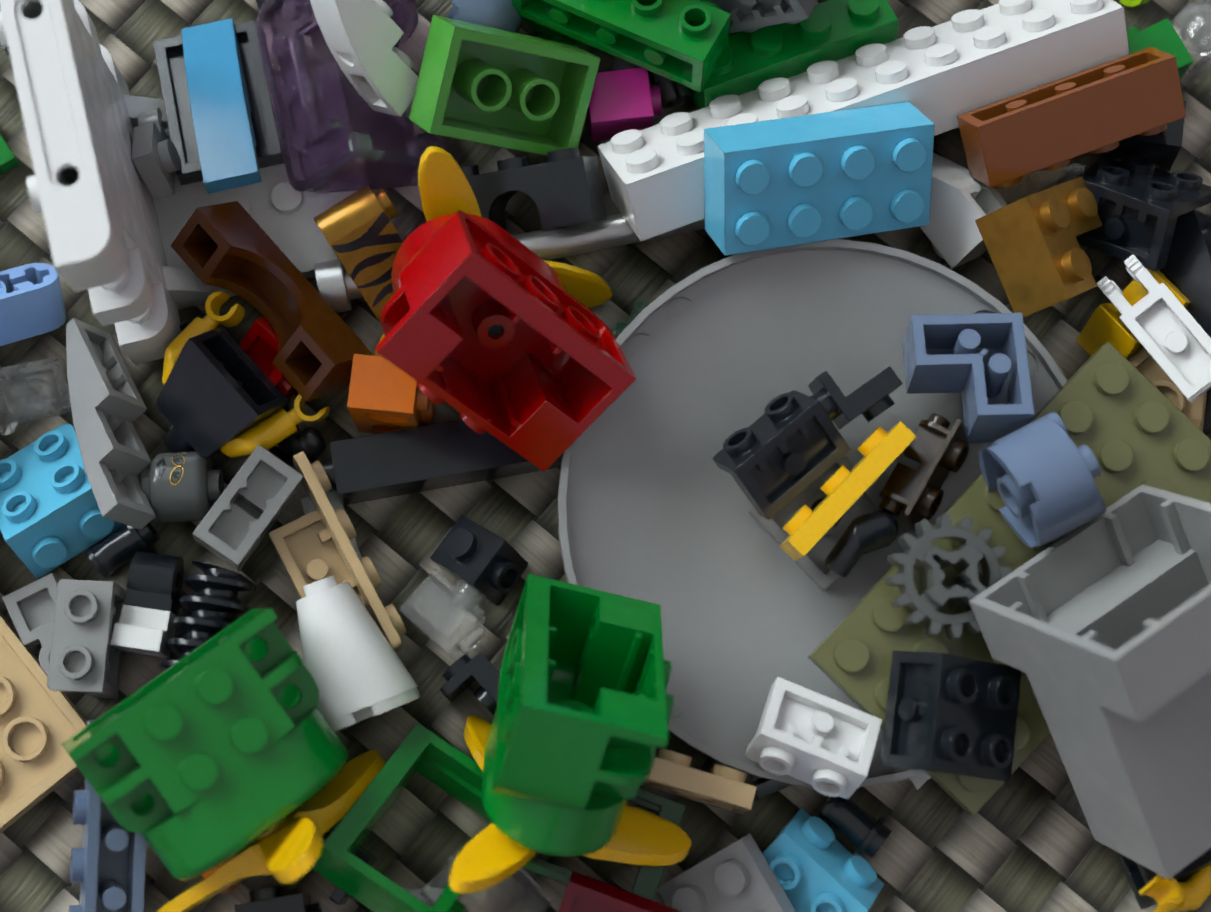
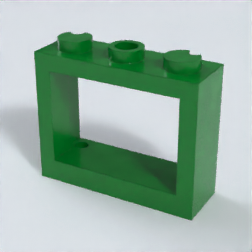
M417 722L323 843V848L313 870L373 912H465L467 906L459 902L465 893L454 892L450 888L449 883L430 908L353 855L416 772L493 823L483 806V772L478 764Z

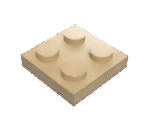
M659 749L650 775L641 784L645 787L741 815L751 810L757 789L755 786L745 784L746 773L720 765H714L713 769H710V773L690 767L691 757L666 749Z

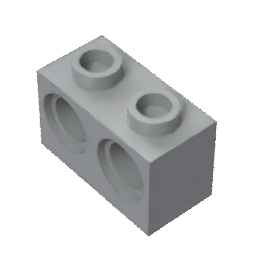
M258 444L192 533L194 541L239 572L303 485L304 476Z

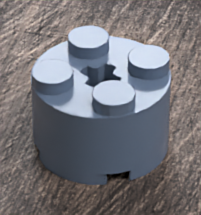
M1050 412L994 441L979 452V464L989 492L998 488L1006 505L999 509L1001 515L1014 534L1030 548L1035 546L1038 548L1048 544L1106 512L1105 502L1093 480L1101 475L1100 465L1095 455L1086 445L1075 446L1069 437L1064 422L1055 412Z

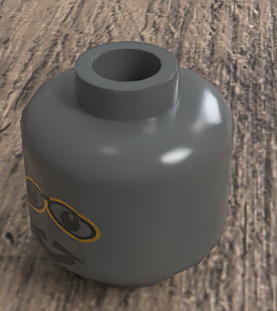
M197 452L161 453L154 458L151 467H146L142 470L141 491L146 494L156 515L155 517L159 521H202L214 505V502L223 493L224 478L221 469L213 470L210 459L201 457Z

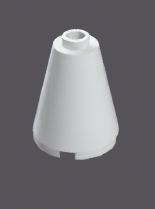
M333 575L303 586L306 597L296 601L304 666L313 677L319 690L317 707L334 731L346 728L369 717L377 716L420 697L417 684L349 582L337 585Z

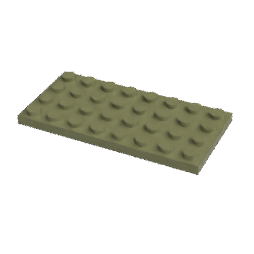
M1109 342L1101 345L1031 420L1033 422L1050 412H1055L1064 422L1069 437L1075 446L1086 445L1090 448L1101 469V475L1093 480L1105 502L1106 508L1142 484L1211 503V440ZM982 472L942 513L949 514L953 527L956 526L961 518L971 517V532L973 533L989 527L992 530L990 539L987 541L989 547L994 548L1004 545L1007 550L1001 557L997 558L998 565L1012 568L1013 571L1067 535L1065 534L1038 548L1037 546L1033 548L1026 546L1014 534L1001 515L999 509L1006 505L998 488L989 492ZM948 539L930 542L933 547L937 545L944 552L953 551L954 548L961 544ZM978 562L979 582L983 584V571L980 562ZM892 566L807 656L863 712L882 719L880 728L883 731L893 651L946 653L1007 665L992 658L981 631L971 634L964 624H962L961 637L956 639H948L945 626H942L937 636H926V621L924 620L915 625L908 626L905 620L911 611L907 605L893 608L891 604L894 598L901 594L899 587L885 585L886 578L898 574V567ZM953 566L942 568L941 570L945 573V578L941 582L943 586L947 588L956 585L952 580V576L956 571ZM914 568V584L917 592H919V572ZM946 601L936 611L956 615L965 612L967 609L964 606L959 607L953 601ZM1021 671L1012 774L1050 733L1028 676L1023 671ZM924 770L969 815H975L1005 783V781Z

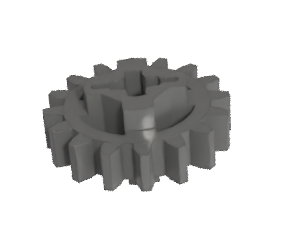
M942 514L936 518L935 530L926 519L914 524L918 538L908 533L900 535L897 541L905 552L893 553L888 555L887 562L898 567V574L885 579V585L899 587L901 594L891 602L893 608L907 605L911 611L907 615L905 623L911 626L922 620L926 621L925 635L929 637L937 636L942 626H945L948 639L960 638L963 630L962 624L971 634L980 632V627L969 601L1001 578L1013 572L1012 568L999 566L997 558L1007 551L1005 546L990 548L987 541L990 539L992 530L987 527L977 533L971 532L972 518L968 516L961 518L956 526L953 527L949 514ZM948 539L961 544L954 548L953 551L944 552L937 545L933 547L930 542ZM978 562H980L983 571V584L979 582ZM953 566L956 571L952 576V580L956 585L945 588L941 583L945 578V573L941 569ZM914 568L919 572V592H917L914 584ZM946 601H953L959 607L964 606L967 609L965 612L956 615L936 611Z

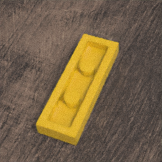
M901 421L887 432L879 425L857 448L864 457L851 471L844 465H841L820 487L827 496L812 511L805 504L783 526V529L789 536L779 547L793 561L804 557L917 436Z

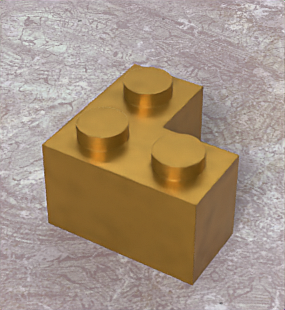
M1082 176L1026 196L975 220L1014 313H1022L1023 318L1097 287L1091 274V262L1087 254L1080 248L1076 238L1102 226L1097 213L1096 199L1092 192L1086 188Z

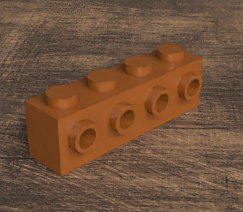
M1148 47L957 116L970 176L990 188L1003 189L1019 184L1022 181V176L1032 172L1062 169L1071 163V158L1088 152L1098 154L1114 150L1119 146V141L1135 135L1151 136L1161 133L1167 129L1168 123L1185 118L1186 113L1176 56L1153 47Z

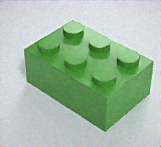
M433 15L409 120L430 134L546 156L547 152L576 148L579 145L601 58L574 45Z

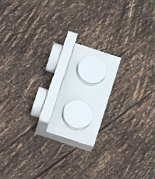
M777 677L770 688L757 733L749 743L745 757L759 763L769 773L788 775L808 783L823 795L849 799L867 778L882 719Z

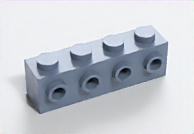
M87 720V725H89L94 720ZM85 778L84 790H74L73 825H83L82 848H72L70 859V882H80L79 905H69L68 912H143L146 839L142 834L128 831L119 824Z

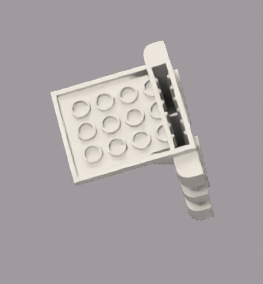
M0 0V45L2 48L8 47L35 173V175L26 178L27 189L34 210L37 213L43 212L54 267L74 292L88 289L93 315L102 326L115 324L119 346L135 365L164 358L166 347L181 333L179 309L204 304L208 296L213 292L223 291L230 295V297L237 295L220 287L203 284L171 247V244L196 208L238 201L305 278L316 276L315 263L339 259L316 224L314 217L363 188L365 182L335 64L268 79L285 163L260 168L262 182L208 194L203 181L181 185L175 171L174 194L154 200L131 159L134 127L138 126V114L155 108H160L164 130L168 129L163 99L130 95L124 77L109 51L99 44L95 25L79 0Z

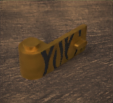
M367 184L314 217V220L380 322L383 308L394 295L392 267L395 256L404 241L391 222L399 213L384 189L381 188L373 193Z

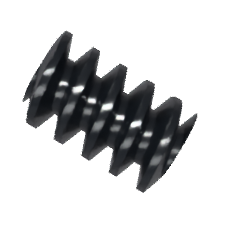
M191 561L204 574L186 576L185 584L198 594L179 598V606L189 612L191 616L173 618L172 626L185 636L166 640V648L176 654L178 659L162 660L159 663V667L165 670L233 623L232 613L248 612L250 606L239 599L237 595L238 592L255 591L257 585L235 571L204 562Z

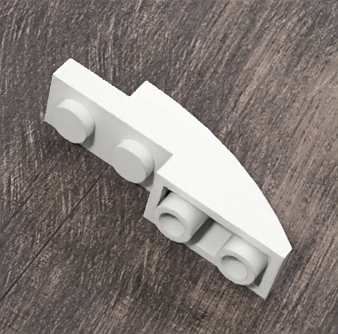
M310 0L315 18L327 46L340 69L360 96L374 111L399 117L404 113L409 118L418 76L411 70L414 67L413 61L400 49L394 47L404 32L391 19L393 15L391 8L383 0Z

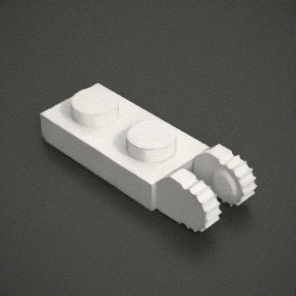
M1132 254L1123 262L1126 265V271L1149 294L1134 306H1131L1123 297L1122 290L1113 280H1109L1105 276L1096 285L1121 313L1119 318L1188 401L1192 403L1211 388V338L1163 282L1159 284Z

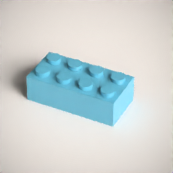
M907 101L704 129L705 231L724 255H732L929 225L934 123Z

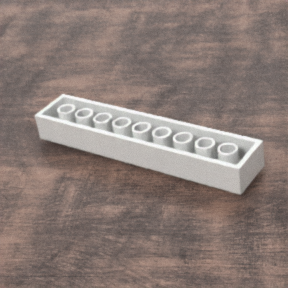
M999 0L998 4L981 10L969 9L954 14L950 21L933 27L921 26L912 28L905 32L902 38L886 44L873 43L864 45L857 49L854 55L838 61L825 60L816 62L807 68V72L790 78L778 77L768 79L762 82L758 89L742 95L718 97L711 101L708 107L694 112H677L667 115L660 121V124L640 131L631 129L619 132L611 138V141L597 146L612 201L640 241L704 219V129L907 101L934 123V136L958 128V115L1129 55L1124 7L1114 0Z

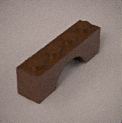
M238 201L196 208L171 244L174 251L203 284L220 287L237 294L252 304L267 319L278 340V353L272 363L306 402L344 390L350 383L354 354L372 355V352Z

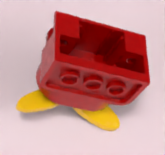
M430 146L422 154L418 167V186L426 223L416 228L404 240L395 256L392 267L394 295L381 312L380 322L384 334L375 347L374 356L384 357L415 379L420 390L434 403L442 405L444 402H447L457 409L461 419L473 431L481 435L486 431L545 472L636 380L613 332L596 314L588 309L604 304L611 299V289L600 275L589 270L565 263L542 260L501 226L482 217L472 187L457 161L444 149Z

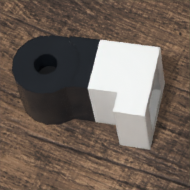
M137 551L129 568L127 590L119 623L114 625L110 645L122 652L170 658L171 651L166 648L165 643L167 639L174 638L176 630L172 626L173 618L178 617L180 609L178 601L182 597L180 595L184 576V560L182 557Z

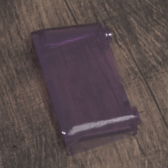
M265 0L258 12L257 33L290 185L295 190L314 194L358 191L367 184L371 190L418 186V167L422 154L430 146L440 147L450 153L446 140L440 135L428 132L415 136L412 121L404 113L399 117L374 111L340 69L327 46L315 18L310 0ZM383 0L393 11L391 19L404 32L394 47L396 48L405 43L417 27L418 13L415 0Z

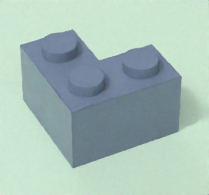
M1022 313L911 315L902 343L907 394L961 393L965 436L968 443L994 442L1031 422L1034 416Z

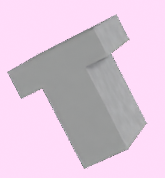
M1142 484L1107 507L1104 514L1073 530L971 599L969 603L992 658L1027 674L1094 840L1169 880L1211 848V503Z

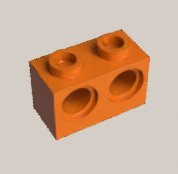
M354 354L347 409L359 432L380 434L424 426V423H433L436 403L431 401L420 390L415 379L382 356Z

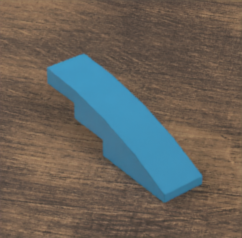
M233 18L181 29L194 131L203 182L208 194L262 182L255 146H257L250 114L252 110Z

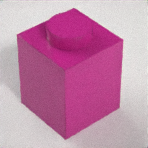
M633 68L597 73L587 110L591 142L611 140L615 134L625 130L635 129L640 131L653 126L654 116H662L659 85H649L648 71L646 69Z

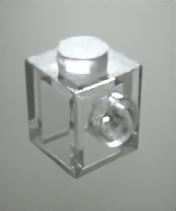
M436 569L430 573L398 609L406 621L450 659L459 651L464 655L471 652L487 632L482 627L487 617L485 612L479 607L485 599L464 580L460 579L453 585Z

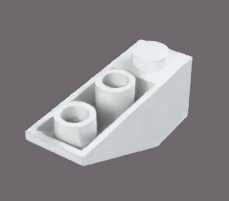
M933 152L929 225L920 226V228L931 241L934 251L942 259L946 260L953 269L980 257L987 250L975 220L1008 204L996 189L990 188L970 176L967 168Z

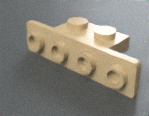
M304 451L293 455L294 469L304 476L303 486L315 510L269 532L268 537L299 598L306 597L303 586L334 575L337 585L349 582L395 653L400 651L403 643L399 636L407 633L406 628L394 605L390 604L384 607L374 589L382 585L370 558L368 556L361 559L358 558L350 542L357 535L346 511L343 508L334 511L325 492L332 489V486L319 460L309 463Z

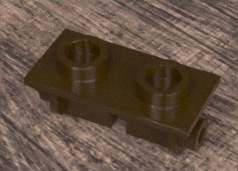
M931 413L928 420L922 419L914 433L917 437L903 452L905 457L920 463L917 470L898 462L879 494V497L882 499L879 509L888 512L895 518H898L901 511H903L913 531H915L914 524L922 521L924 518L930 520L935 515L943 499L944 491L941 487L950 471L958 472L967 458L970 443L966 442L965 428L962 420L958 418L951 430L948 429L951 423L938 414Z

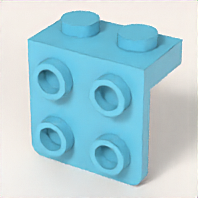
M63 424L52 431L44 433L33 443L8 458L0 460V531L5 542L36 579L49 573L125 525L102 517L84 469L76 432L71 424Z
M802 808L788 821L775 840L762 853L796 912H868L884 886V883L877 878L876 871L868 861L858 855H852L835 839L832 829L823 820L810 816Z

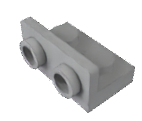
M61 579L58 582L47 687L50 690L83 692L100 699H118L122 651L110 645L114 625L119 623L126 590L115 582Z

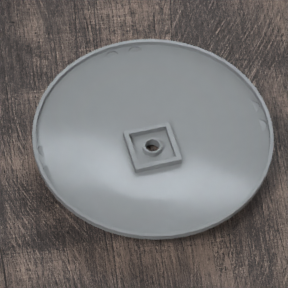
M832 239L733 254L701 268L673 285L645 307L617 337L616 341L620 344L636 380L563 453L560 466L557 506L558 536L564 572L570 584L660 605L664 660L671 661V673L666 693L673 695V708L668 723V731L690 747L722 764L757 777L792 785L812 786L788 775L769 773L759 763L745 757L747 747L757 733L772 684L777 677H780L861 710L807 656L892 568L893 565L887 562L888 555L905 552L897 541L900 535L908 533L916 538L918 536L915 531L911 530L904 512L901 511L899 517L895 518L899 525V533L895 541L888 547L862 555L847 577L839 576L830 570L824 561L853 519L876 511H882L879 509L882 501L879 494L897 463L899 462L914 470H917L920 463L905 457L902 452L842 515L836 525L829 529L811 550L797 561H793L779 547L789 536L783 529V526L802 506L806 504L811 509L815 501L823 500L827 496L820 487L841 465H844L851 471L864 457L857 448L879 425L887 432L901 421L909 430L915 433L922 419L928 420L931 413L946 418L951 423L948 428L949 430H951L957 418L962 420L964 425L961 393H906L902 343L911 315L1012 313L998 299L971 280L937 262L916 254L871 242ZM1024 324L1035 416L1067 382V379L1048 350ZM889 366L903 383L889 395L895 404L868 423L861 414L839 430L837 428L851 450L769 520L757 513L731 474L720 469L713 460V457L723 449L726 439L734 432L742 428H748L765 413L768 403L777 396L793 390L811 396L813 393L808 385L824 371L829 373L845 397ZM969 442L970 449L964 464L958 472L950 471L941 487L944 491L942 502L935 515L930 520H927L931 525L981 473L979 452L993 442ZM880 728L867 778L859 787L903 781L926 772L918 769L880 765L884 731Z

